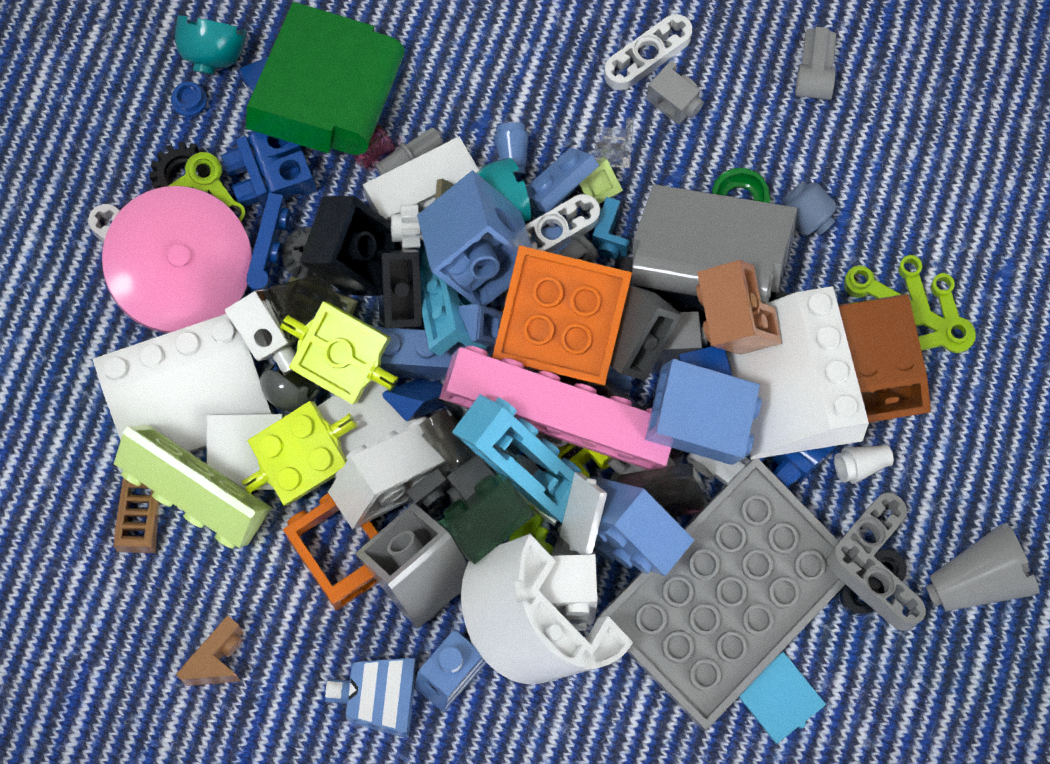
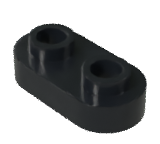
M886 549L878 551L874 555L878 561L888 566L901 581L904 580L907 566L899 553ZM862 567L857 574L861 576L866 570ZM869 577L868 583L871 589L876 593H884L883 583L875 577ZM846 584L840 591V602L848 613L855 616H864L874 611L865 601L862 604L856 603L853 599L854 591Z

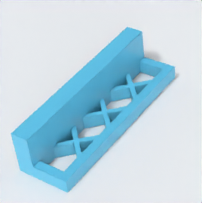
M420 241V249H417V251H419L421 310L429 351L441 356L457 342L465 346H475L485 350L488 348L487 346L471 341L459 312V306L471 305L473 303L431 271L424 241Z

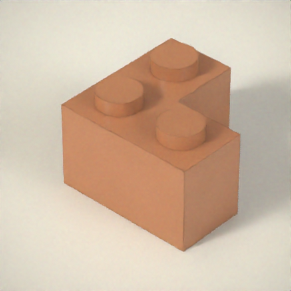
M737 260L697 272L699 284L696 286L697 297L701 305L704 306L706 316L703 329L706 339L711 343L712 347L742 355L782 344L775 307L761 302L754 265Z

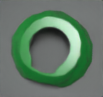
M734 168L725 171L714 182L712 194L726 196L735 188H743L751 193L753 201L770 203L769 188L764 178L750 169Z

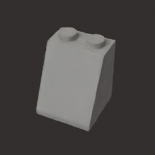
M412 503L355 553L400 612L418 629L424 623L434 618L437 612L450 600L461 594L462 579L468 563L449 532L415 503Z

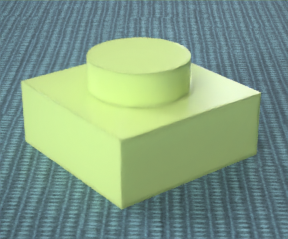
M605 157L597 160L599 167L578 185L582 194L592 196L598 204L604 202L606 197L611 198L623 191Z

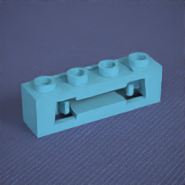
M480 394L452 433L536 508L563 523L575 472L581 473V469L564 457L559 459L557 456L561 451L544 438L539 440L536 437L539 432L538 429L523 418L517 420L514 417L517 410L500 397L494 402ZM512 442L528 458L547 469L548 472L546 473L538 468L532 476L511 456L496 449L493 445L505 451Z

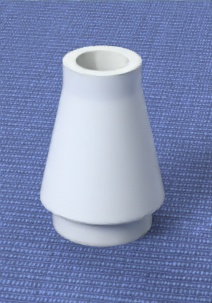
M887 444L845 447L841 453H837L834 457V465L838 477L842 482L850 481L852 484H856L885 467L892 466L894 462L893 453Z

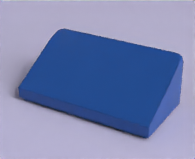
M422 378L394 387L392 391L386 390L382 394L383 398L407 422L444 406L439 399L443 384Z

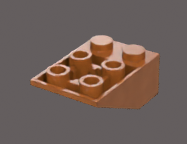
M903 294L838 305L868 422L930 413L927 373L909 295Z

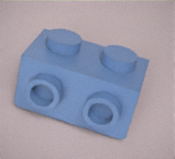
M570 147L526 187L531 213L535 219L559 206L579 188L578 185L599 167L592 154Z

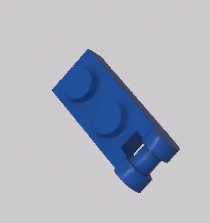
M268 194L246 281L251 293L258 290L272 289L269 280L273 263H279L282 252V243L279 242L281 230L286 231L288 229L291 211L287 209L283 195Z

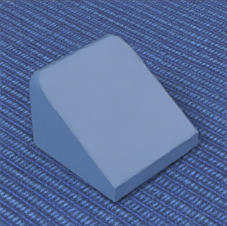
M481 304L459 306L460 315L471 341L494 348L503 312Z

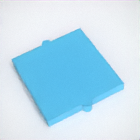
M784 652L780 653L738 697L776 745L797 728L803 729L806 725L805 722L826 706V703Z

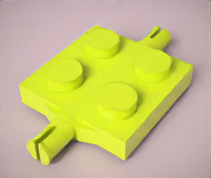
M327 301L322 302L315 318L307 325L297 321L290 315H287L283 320L286 323H282L280 329L299 338L297 352L289 369L352 405L358 403L365 387L372 380L389 391L394 389L395 384L393 383H397L399 377L380 368L382 355L391 340V337Z
M309 401L248 439L247 441L258 459L260 470L242 480L243 486H246L244 487L245 490L251 494L254 490L268 483L274 488L282 504L289 506L334 478L335 474L347 462L339 437L358 427L357 422L353 421L355 420L354 417L348 413L345 417L331 424L323 418L315 402Z

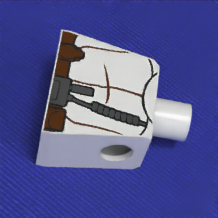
M280 288L254 291L225 309L228 317L256 360L262 361L273 358L282 376L293 371L289 369L296 354L292 347L298 344L299 338L280 329L281 324L286 323L283 320L287 315L294 318Z

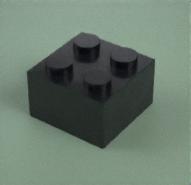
M323 196L299 263L346 295L378 296L376 250L395 249L397 242H392L391 222L355 196Z

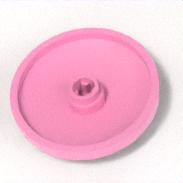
M169 186L147 191L131 200L120 210L112 221L104 240L102 269L108 291L119 308L127 316L151 330L170 333L227 314L225 309L238 302L247 288L246 279L252 254L250 242L241 221L226 204L213 195L195 188Z

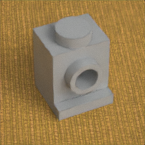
M671 60L648 84L646 100L680 125L687 116L692 119L700 111L704 101L699 98L700 90H698L695 82L686 75L680 76L676 73L677 64Z

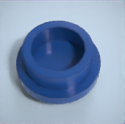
M183 82L172 92L171 104L179 115L193 117L205 109L207 95L199 84Z

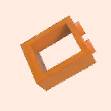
M327 493L319 500L320 505L307 513L306 510H303L292 516L287 521L288 526L283 531L335 611H338L377 585L378 582L363 565L332 586L299 536L339 511V508L329 493ZM370 521L360 525L369 540L378 534Z

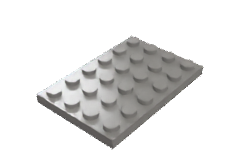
M759 459L750 460L683 528L694 539V542L666 576L651 571L648 574L640 572L595 618L597 621L598 618L609 616L633 641L627 653L705 731L845 585L830 570L827 563L830 551L839 541ZM845 554L843 561L849 564L852 558Z

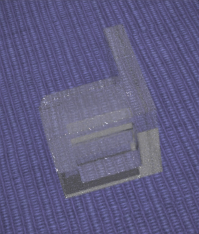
M626 118L625 129L597 127L594 156L596 161L605 157L611 167L630 168L634 119Z

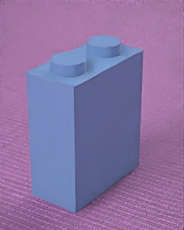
M671 359L661 367L645 440L733 465L744 459L745 456L747 457L751 452L754 442V435L750 433L752 421L757 418L762 404L761 397H758L760 384Z

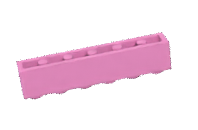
M475 346L459 347L452 355L439 399L469 409L480 394L494 402L500 397L517 410L514 415L517 420L523 418L537 428L539 433L653 472H657L667 465L671 447L645 440L652 411L651 408L644 411L632 407L633 403L628 399L618 396H611L610 399L596 394V389L585 384H574L572 386L560 382L561 378L550 372L539 371L537 374L525 370L522 363L513 359L504 358L502 361L488 357L487 351Z

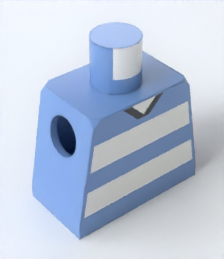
M454 629L419 669L415 689L445 713L487 662L472 645L470 638L463 632Z
M414 658L354 662L351 666L350 681L327 680L325 702L347 704L346 719L349 723L409 738L417 670L416 660Z

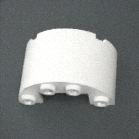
M531 534L483 550L471 556L462 579L461 604L464 622L472 645L495 671L512 681L523 684L545 683L600 668L617 661L629 650L633 641L609 616L598 618L585 639L539 591L555 565L556 560Z

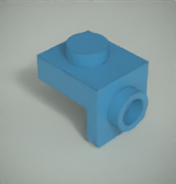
M606 197L603 207L600 208L599 222L593 228L595 230L592 235V244L598 254L609 259L627 257L630 241L612 235L619 216L620 201Z

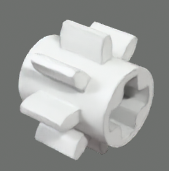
M418 204L400 205V214H391L392 242H402L403 249H420V241H423L417 217L419 214Z

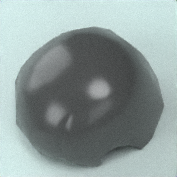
M275 364L269 365L260 378V386L266 399L279 410L293 412L305 403L314 401L320 393V389L294 371L283 376L280 370L274 372Z

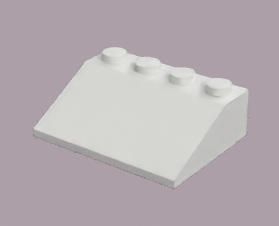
M834 287L795 292L769 302L768 305L775 307L782 344L742 355L725 351L732 376L760 384L758 397H761L762 404L757 418L752 421L750 433L754 435V442L749 454L750 459L863 441L869 422Z
M227 314L93 359L101 388L120 440L127 427L149 425L192 453L207 448L206 415L272 414L268 401L261 389L260 378L251 352Z

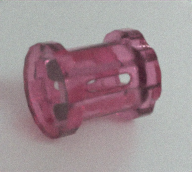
M377 124L367 151L363 154L352 156L359 166L366 171L370 168L371 162L386 152L391 154L395 151V148L388 134Z

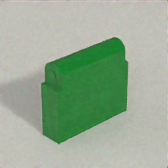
M292 2L247 105L246 129L328 154L331 148L352 155L365 153L405 55L404 46L393 37L374 32L375 26Z

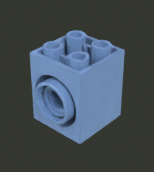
M473 170L417 215L431 271L473 304L486 306L507 290L510 285L519 245L532 248L521 211Z

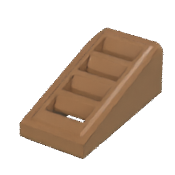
M123 478L113 547L117 552L156 553L160 502L152 497L153 490H151L150 496L131 495V488H150L144 484L136 486ZM130 503H149L148 509H130ZM129 517H147L146 523L128 522ZM128 530L145 531L144 537L127 536Z

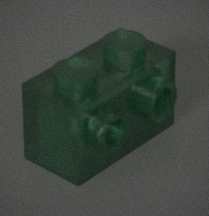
M491 474L479 481L474 487L475 493L464 502L462 499H459L448 506L443 512L445 517L438 522L452 536L465 559L473 564H476L536 515L510 480L500 474H497L495 477Z

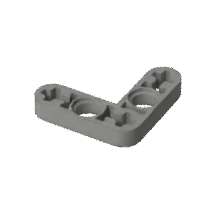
M883 493L866 509L833 547L828 555L827 563L830 570L889 624L898 630L909 631L924 619L926 608L917 594L874 557L907 515L906 505L899 496L893 493ZM887 507L892 513L882 523L877 518ZM864 527L871 530L875 536V543H868L863 540L859 533L860 528ZM845 554L852 558L849 564L843 561ZM863 567L866 571L859 576L857 573ZM875 577L879 579L884 585V593L880 594L873 591L869 586L868 578ZM892 594L895 595L896 597L891 601V603H889L887 599ZM904 606L910 610L907 617L902 613Z

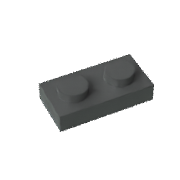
M438 468L406 491L409 506L415 503L431 518L444 510L447 506L445 501L449 499L446 492L448 491L447 479Z

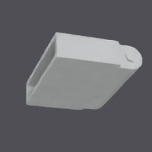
M653 184L633 239L632 285L697 296L696 286L699 284L698 271L742 260L754 265L761 302L768 305L771 291L779 293L795 236L797 208Z

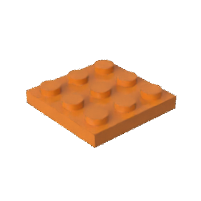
M519 245L492 358L501 361L504 358L513 359L526 367L605 386L632 272Z

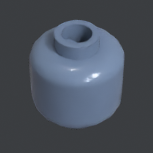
M802 181L782 200L785 206L797 208L795 229L801 235H809L815 231L820 236L835 222L831 215L836 210V203L818 183L813 182L807 185Z

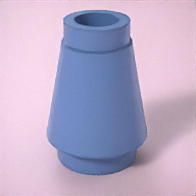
M512 122L496 126L497 134L493 138L500 160L512 158L519 168V171L513 172L515 178L526 175L529 132L525 131V125Z

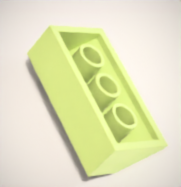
M149 425L129 426L123 432L114 465L123 470L121 476L136 486L144 484L154 491L152 494L154 499L168 507H172L174 504L185 512L183 517L188 522L199 528H203L205 525L216 532L215 539L226 547L234 549L235 546L242 548L249 545L272 509L270 505L253 494H249L244 488Z

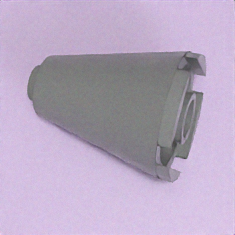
M1007 522L996 527L930 575L932 584L925 586L934 607L942 605L945 612L1024 598L1040 593L1034 574L1031 576L1028 574L1030 570L1027 557L1014 531Z

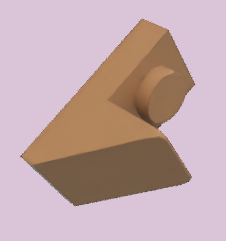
M227 615L176 673V676L186 686L241 681L231 669L220 661L224 655L226 657L231 656L242 643L240 636L244 631L239 624Z

